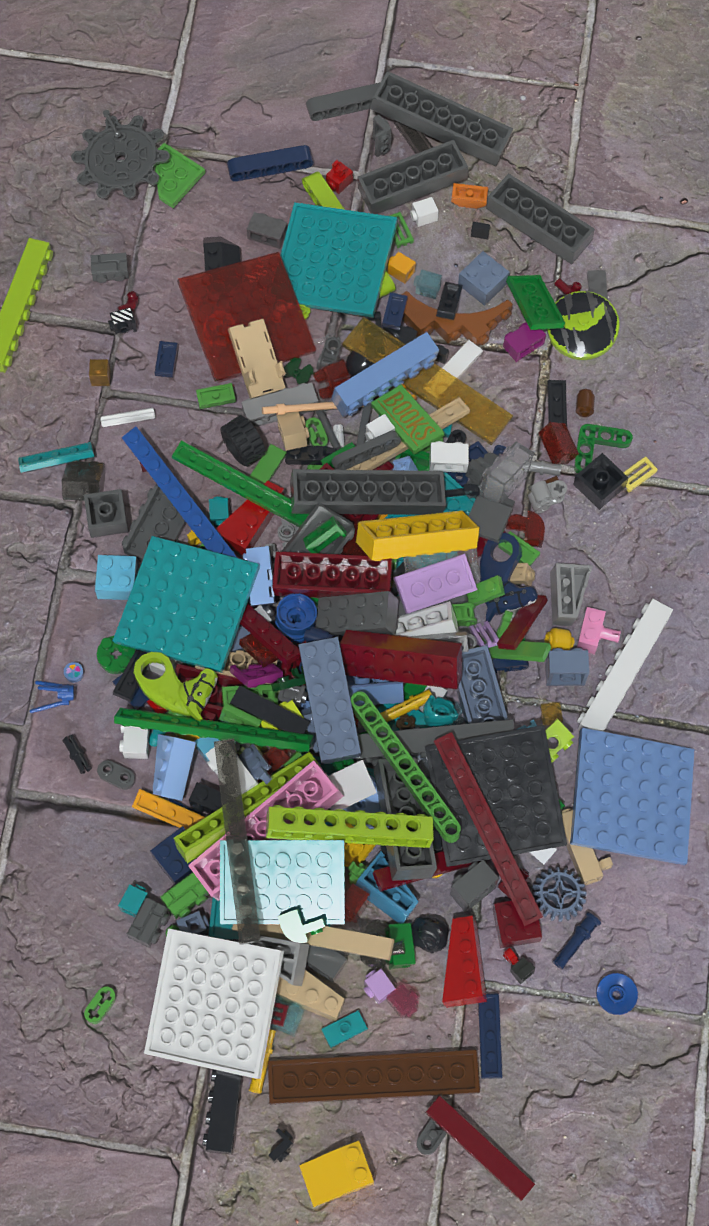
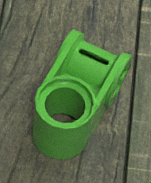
M474 603L452 604L458 626L469 627L477 624V619L474 616Z

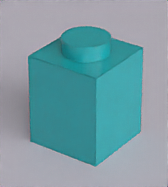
M218 496L209 499L210 522L214 527H218L229 517L228 498Z
M129 884L118 905L120 911L135 918L145 898H149L147 890L136 884L134 887Z

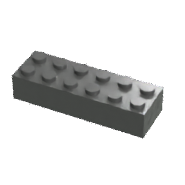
M451 140L358 176V190L371 214H378L453 185V183L468 179V165L455 141Z
M509 173L487 198V210L570 264L574 263L593 240L595 231L593 227Z
M413 758L415 763L418 765V759ZM378 759L374 768V776L380 812H385L386 814L404 813L411 816L418 814L426 815L387 759ZM407 763L400 765V768L404 770L410 767ZM414 779L411 781V783L415 786H418L422 783L418 779ZM386 826L389 830H394L393 827ZM407 827L409 831L414 832L413 828ZM431 843L430 848L386 845L392 881L432 878L437 869L433 843Z

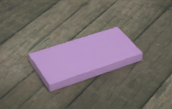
M465 554L394 577L406 614L477 590Z

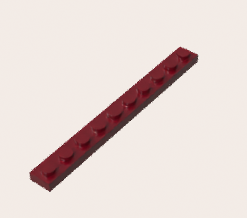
M448 733L434 740L441 758L524 926L542 918L543 916L453 733Z

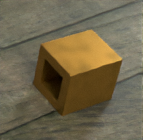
M90 359L89 378L91 386H110L108 359Z

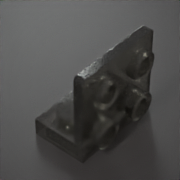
M78 460L67 462L62 478L63 500L85 501V494L101 492L100 481L105 467L104 463L97 461L81 462Z

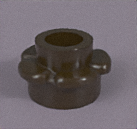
M405 714L396 721V726L399 730L415 728V719L412 716L409 717Z

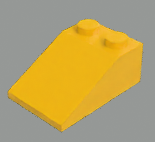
M360 1141L340 1147L299 1165L313 1207L374 1185V1180Z

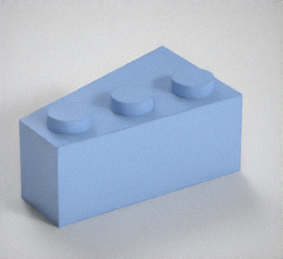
M270 547L247 548L246 553H243V559L260 565L248 602L254 607L276 604V596H274L272 588L273 568Z
M158 734L153 782L154 795L182 801L196 742Z

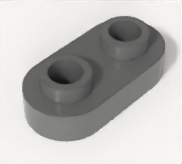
M109 760L103 761L98 765L97 773L101 780L122 790H128L135 784V777L131 770ZM106 767L111 768L109 772H104V769ZM122 776H128L126 781L121 780Z
M430 1119L417 1139V1149L423 1155L433 1154L447 1134L443 1129L437 1130L435 1128L436 1122ZM426 1140L431 1143V1147L425 1148L423 1146V1142Z

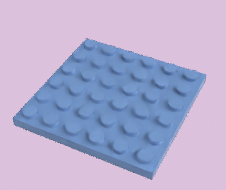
M581 728L570 844L686 865L688 861L695 749Z

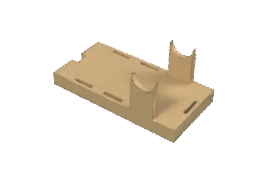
M264 319L249 322L248 327H244L241 324L228 328L250 399L283 390L285 385L282 377L286 374L283 368V361L277 363Z

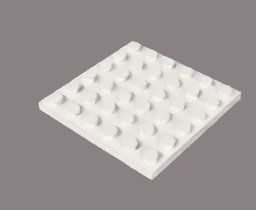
M168 929L144 1054L261 1079L284 951Z

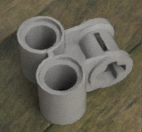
M560 480L548 484L546 481H539L530 487L532 492L528 495V499L536 514L543 513L551 505L561 503L567 492V485Z

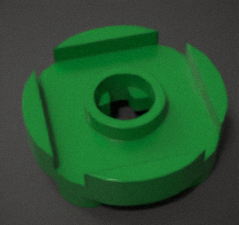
M114 636L102 639L97 649L98 663L110 674H122L135 653V649L115 644L113 642ZM115 651L122 653L117 659H114V656L111 655Z

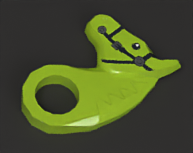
M149 652L142 655L135 662L134 666L136 681L143 693L151 701L173 713L192 716L198 721L203 720L200 713L206 706L218 680L214 670L206 668L196 678L181 683L177 678L169 657L160 652ZM151 663H159L165 667V672L160 678L147 679L142 675L144 667Z

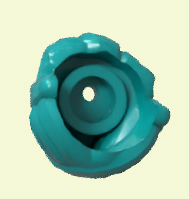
M430 695L426 703H424V721L429 727L450 725L458 718L456 708L450 700L441 697L435 699L434 695Z

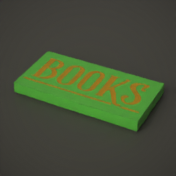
M402 385L371 402V407L379 416L384 414L387 416L402 442L413 454L431 445V442H436L445 436L444 431Z

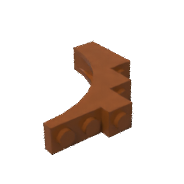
M408 291L401 294L408 296L402 321L407 326L418 331V337L426 332L430 335L435 330L447 343L457 340L462 334L475 345H484L489 340L490 330L496 328L500 321L507 320L512 314L513 304L506 300L498 306L485 311L456 313L454 320L437 317V309L420 302Z

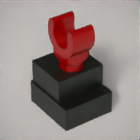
M511 948L504 952V958L513 965L510 972L520 985L534 974L535 967L531 962H528L524 957L519 961Z

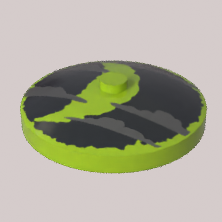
M577 291L563 296L555 303L565 321L564 328L547 329V334L552 345L561 354L576 360H590L605 354L614 345L619 333V317L614 306L606 298L594 292Z

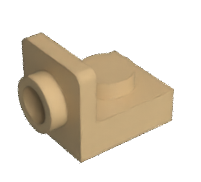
M518 563L509 582L532 586V582L535 580V572L528 563Z

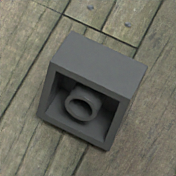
M121 489L84 495L88 529L91 538L128 532L125 504Z
M484 860L480 863L474 862L467 869L468 872L464 876L460 874L452 881L450 896L465 913L497 887L499 877Z

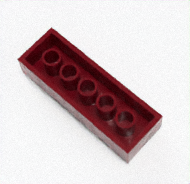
M276 551L272 587L274 596L303 594L310 598L384 591L391 593L392 558L374 561L369 556Z
M346 630L340 643L345 675L450 689H458L462 678V643Z

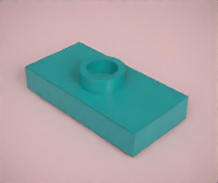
M358 1010L321 1030L331 1049L367 1031L368 1028Z

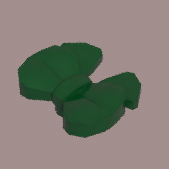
M292 358L284 366L286 373L284 377L295 378L297 385L308 383L311 375H313V367L311 364H308L301 370L299 369L301 359Z

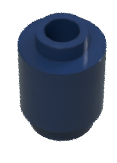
M311 627L310 630L307 629L304 635L306 643L334 638V635H331L330 632L316 627Z

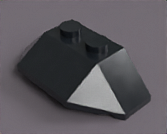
M221 236L203 238L207 298L208 301L225 300L242 280L240 248Z

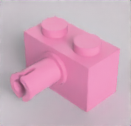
M587 607L576 648L588 650V653L595 654L599 640L605 639L618 643L621 631L604 627L603 621L606 611Z

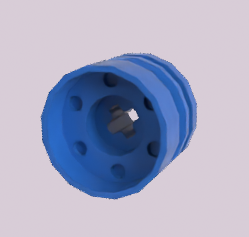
M303 594L285 596L279 602L276 609L275 628L292 643L304 642L306 630H310L311 627L316 625L317 608L314 602Z

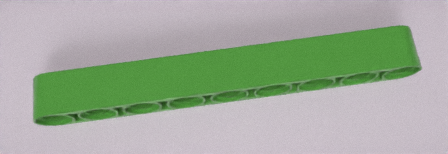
M355 692L351 696V705L355 716L427 817H433V825L442 838L449 843L456 842L460 837L461 830L456 818L369 697L364 692ZM363 701L365 702V704L362 706L355 705V702ZM369 716H373L376 718V720L373 722H369L366 720V718ZM379 732H386L387 736L381 738L377 734ZM392 747H395L399 751L395 754H392L388 750ZM407 763L410 767L404 770L400 768V765ZM414 779H418L422 783L418 786H415L411 783V781ZM430 795L433 797V800L426 802L422 798ZM438 811H441L445 814V816L443 818H437L434 816V814ZM448 828H454L457 832L453 835H450L446 832V830Z

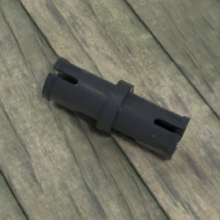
M73 734L69 735L70 739L66 736L62 741L70 753V759L74 760L80 774H85V769L89 772L92 767L84 756L83 748L79 747Z

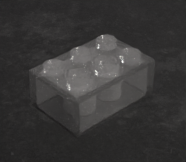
M516 441L511 447L507 446L501 457L498 456L494 460L493 465L490 468L487 467L483 472L482 477L484 479L479 486V497L502 504L527 478L534 452Z

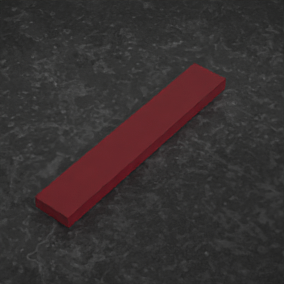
M444 851L435 853L437 869L433 876L469 867L474 862L447 867ZM390 866L374 870L372 873L380 892L423 880L392 881Z
M438 1096L425 1111L434 1122L518 1200L522 1201L533 1188L535 1183L441 1096Z

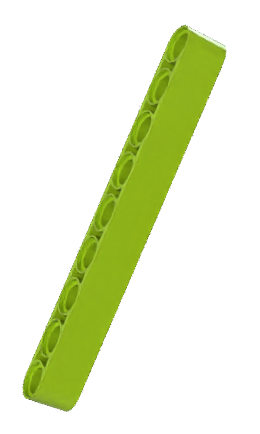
M319 171L302 178V184L316 206L344 209ZM386 270L379 298L396 290L395 284Z

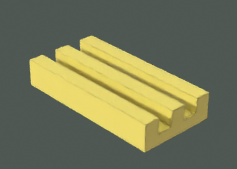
M646 456L623 472L628 476L643 464H647L628 479L626 485L628 492H631L657 472L658 469ZM651 468L649 472L644 474L642 477H640L638 480H636L634 483L630 485L632 481H634L636 478H638L640 475H642L644 472Z

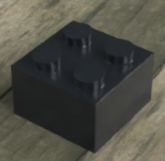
M601 453L576 474L573 485L600 510L626 488L629 477L606 455Z

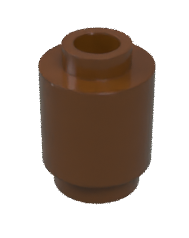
M582 389L576 396V413L581 417L586 418L594 413L595 396L592 390Z

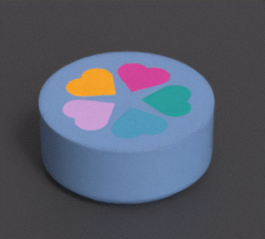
M71 662L65 666L64 676L67 681L76 683L83 678L84 671L79 663Z

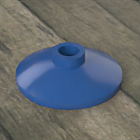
M613 973L605 976L599 982L596 996L598 1003L606 1012L613 1015H623L631 1011L636 1005L638 991L635 983L628 976ZM613 992L619 993L620 998L615 999L612 995Z

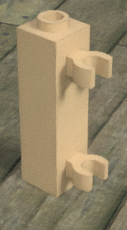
M571 808L561 811L567 840L566 847L577 875L581 878L580 882L586 886L601 881L603 878L602 870L612 868L611 858L608 857L598 861L592 848L571 845L573 810L571 811Z

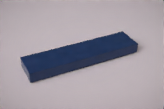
M486 994L487 1002L478 1003L481 1079H502L499 994Z

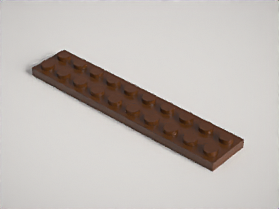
M477 1050L268 1061L270 1105L480 1093Z

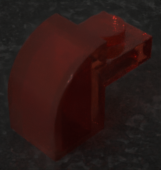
M529 510L527 517H523L520 514L511 515L506 529L525 532L524 541L532 547L542 548L545 532L542 518Z

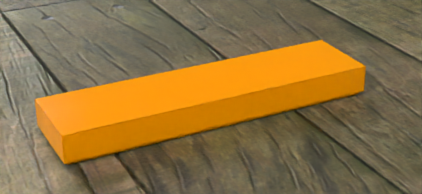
M139 789L132 808L178 828L183 826L185 830L206 818L142 789Z

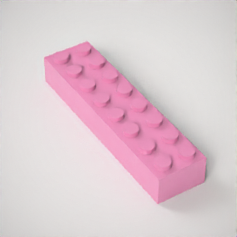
M312 761L188 866L210 896L219 901L220 840H288L266 838V815L269 807L281 805L284 808L303 807L304 809L323 808L328 810L344 795L315 761ZM284 820L285 823L292 824L290 820ZM304 821L307 825H310L312 823L310 821Z

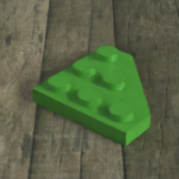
M163 143L158 150L168 151L170 158L166 163L155 165V172L159 175L157 183L159 200L174 208L205 174V169L166 143Z

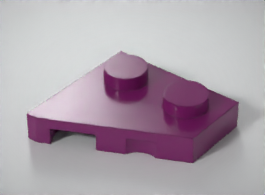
M274 664L248 665L249 669H238L236 665L230 666V673L248 688H255L265 683H274L278 678L283 677V671Z

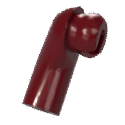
M560 278L554 284L565 295L580 291L582 288L579 282L567 285Z
M135 291L128 292L126 304L118 306V311L130 307L133 311L136 308L139 297Z

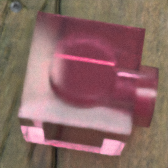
M403 984L387 996L386 1001L402 1020L406 1016L408 1018L412 1017L418 1011L416 1008L419 1004L417 1001L419 999L412 989L408 991Z

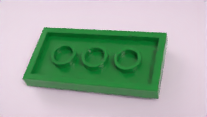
M541 275L507 277L506 283L530 330L564 328L565 321Z

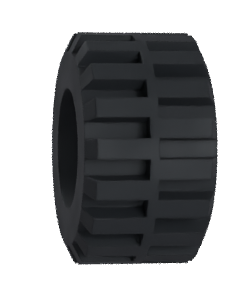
M239 415L220 428L221 436L228 450L243 466H248L265 455V446L259 433L244 416Z

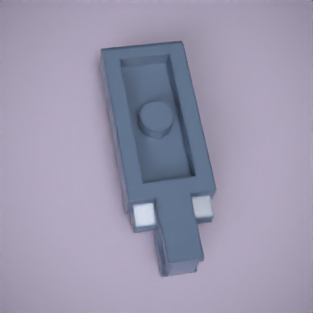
M251 744L242 752L239 758L256 781L261 779L267 784L272 780L267 772L271 766L258 747Z

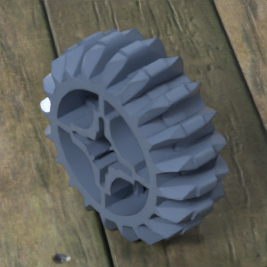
M556 867L555 873L549 868L548 875L542 872L541 878L537 877L535 880L537 884L532 886V889L536 891L532 892L534 898H538L535 901L537 905L540 904L538 907L540 912L542 910L545 911L543 914L544 918L550 914L551 921H554L555 916H558L559 922H562L563 916L569 921L571 919L570 914L576 917L578 915L577 911H582L583 909L580 904L586 903V900L582 898L587 895L586 891H582L585 884H578L581 878L577 877L574 879L575 872L572 871L569 875L567 874V868L560 872V868ZM555 880L553 889L543 891V887L548 882ZM563 881L568 883L572 889L564 887ZM557 889L562 895L561 900L558 898V894H556ZM575 897V902L570 907L563 909L564 901ZM544 898L553 901L556 908L550 906Z

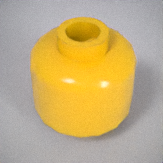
M552 628L546 633L544 643L550 644V651L555 648L570 650L575 642L571 632L561 628Z

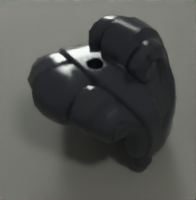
M420 916L412 923L411 929L413 945L415 947H420L431 954L445 948L449 930L443 920L431 916Z

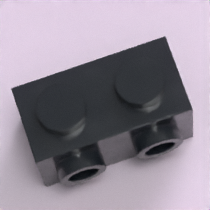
M197 782L189 798L190 807L197 812L212 814L233 801L234 798Z

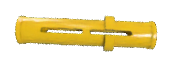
M427 689L414 697L411 695L409 696L410 699L380 714L388 723L414 709L416 711L419 710V707L424 705L432 694Z
M269 1030L261 1079H251L248 1090L250 1092L262 1094L269 1057L273 1053L272 1044L276 1033L275 1030Z

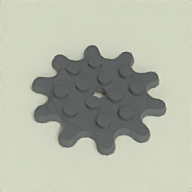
M112 115L110 117L117 131H120V137L114 136V130L106 118V128L102 132L87 129L82 133L83 139L88 142V147L82 151H75L71 158L75 163L85 165V170L77 176V182L83 186L92 182L98 183L96 193L99 198L106 199L112 191L120 189L126 198L132 199L136 195L135 187L139 183L147 182L150 185L158 183L159 175L154 172L153 168L157 164L168 162L170 154L166 150H158L156 148V144L164 137L162 129L156 128L150 132L144 131L142 129L144 118L140 115L134 116L127 125L119 124L117 117ZM119 156H125V160H117Z

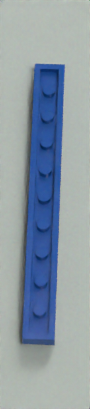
M135 426L121 437L206 549L238 558L141 431Z

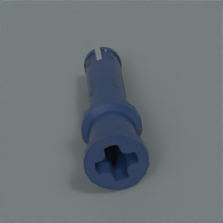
M589 912L585 914V919L579 926L575 927V933L552 961L561 970L564 969L581 944L591 938L590 934L594 929L601 925V921Z

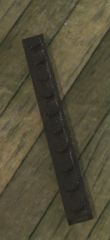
M235 740L215 741L214 747L239 944L261 942Z

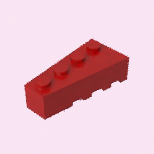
M270 481L263 484L284 496V489ZM247 499L216 530L233 551L243 556L247 548L254 547L274 516V513Z
M473 916L452 919L442 1003L446 1008L487 1002L477 921Z

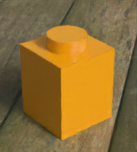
M399 251L395 256H391L387 263L388 274L404 284L415 273L416 262Z

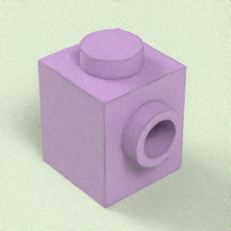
M382 969L379 971L373 970L365 976L364 985L366 987L363 989L370 999L373 997L378 1005L395 993L396 988Z

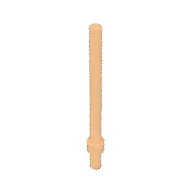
M333 402L295 405L276 404V406L262 407V414L276 413V415H285L288 412L337 409Z

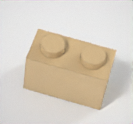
M299 412L276 415L278 429L285 450L307 446L306 438H309L308 428L305 427L304 417L300 416Z

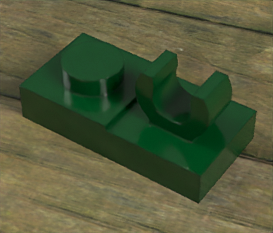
M301 666V674L298 673L297 668L291 669V673L295 677L294 679H289V676L278 678L277 683L271 684L273 692L306 684L303 667Z

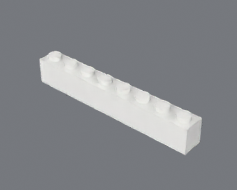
M652 599L650 604H645L641 611L644 615L641 620L636 619L632 627L634 632L632 635L628 633L623 642L625 644L623 651L619 649L614 657L616 663L614 666L610 665L605 673L607 676L606 680H601L596 688V691H598L596 697L592 696L587 704V707H589L586 713L582 712L577 721L580 723L579 731L581 728L605 731L669 620L673 609L655 599Z

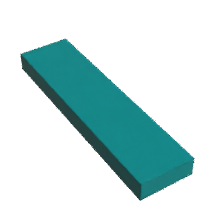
M91 442L20 457L18 462L20 472L22 473L94 457Z

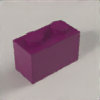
M524 322L520 325L519 329L506 334L503 348L517 362L545 344L546 334L542 329L530 330L527 322Z

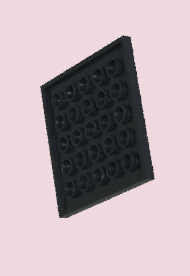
M544 725L457 741L512 855L567 846ZM436 745L426 746L425 751L431 784L456 818L461 828L460 837L454 843L446 842L441 836L446 866L450 867L491 859ZM437 812L438 818H443L445 816L443 812ZM448 828L446 830V832L450 835H453L457 832L454 828Z

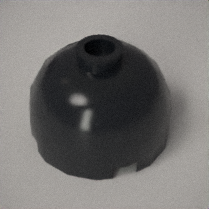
M351 351L346 360L345 368L350 378L375 363L370 362L356 351Z

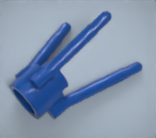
M35 681V684L42 685L38 686V690L57 691L58 699H62V701L31 709L30 713L61 705H69V701H74V685Z

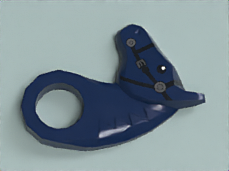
M508 533L502 534L499 543L488 540L480 559V582L498 575L502 578L505 595L485 602L487 606L486 621L491 622L495 615L504 614L506 610L512 612L533 604L538 597L537 591L533 586L520 587L509 582L515 567L522 557V546L514 536ZM509 542L513 548L510 558L504 562L495 561L493 558L495 547L500 543Z

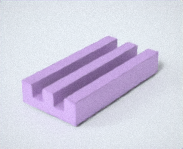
M488 621L484 622L483 626L480 623L477 624L476 628L473 625L469 626L470 632L476 638L479 647L485 645L488 648L497 646L499 638ZM478 632L482 634L484 640L487 642L486 644H484Z

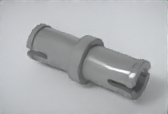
M525 459L523 471L540 473L539 475L550 474L560 476L562 464L545 463L544 460L538 462Z

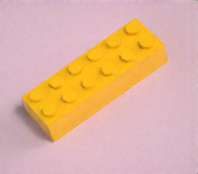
M463 511L358 522L356 543L374 561L389 558L398 559L406 556L416 557L423 554L433 555L440 552L450 553L457 550L467 551L477 548L479 527Z

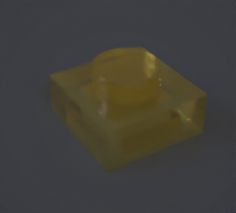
M560 702L540 705L543 725H551L557 719L561 723L563 722Z

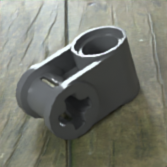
M330 337L326 340L317 362V370L324 369L331 371V374H335L341 356V341L338 338ZM336 347L337 349L331 350L329 348Z

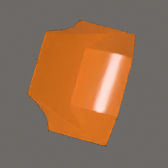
M453 183L451 202L459 207L475 209L484 207L487 202L488 187Z

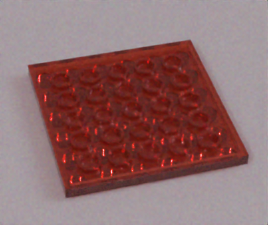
M279 252L182 277L177 280L215 382L242 374L228 332L230 327L241 324L244 327H248L249 322L264 319L277 363L316 352Z

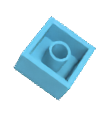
M98 555L95 583L97 599L128 600L138 574L136 556Z

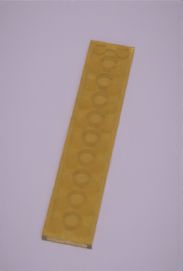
M365 317L360 320L342 343V346L350 352L356 351L373 363L380 361L406 345ZM435 363L427 370L421 369L414 378L410 379L408 377L403 380V385H405L407 390L437 410L460 397L469 407L470 413L455 422L490 445L496 441L513 418L512 414Z

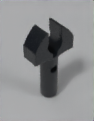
M464 484V488L445 490L446 498L464 495L468 498H475L480 495V488L476 484Z

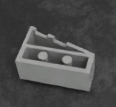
M556 563L550 571L552 625L571 626L577 619L593 566Z
M243 933L241 943L284 951L279 977L288 981L291 985L302 986L309 944Z

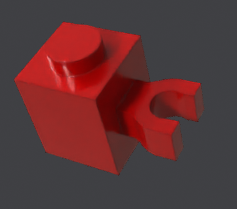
M336 160L332 164V169L326 174V182L332 191L340 194L353 182V171L342 162Z

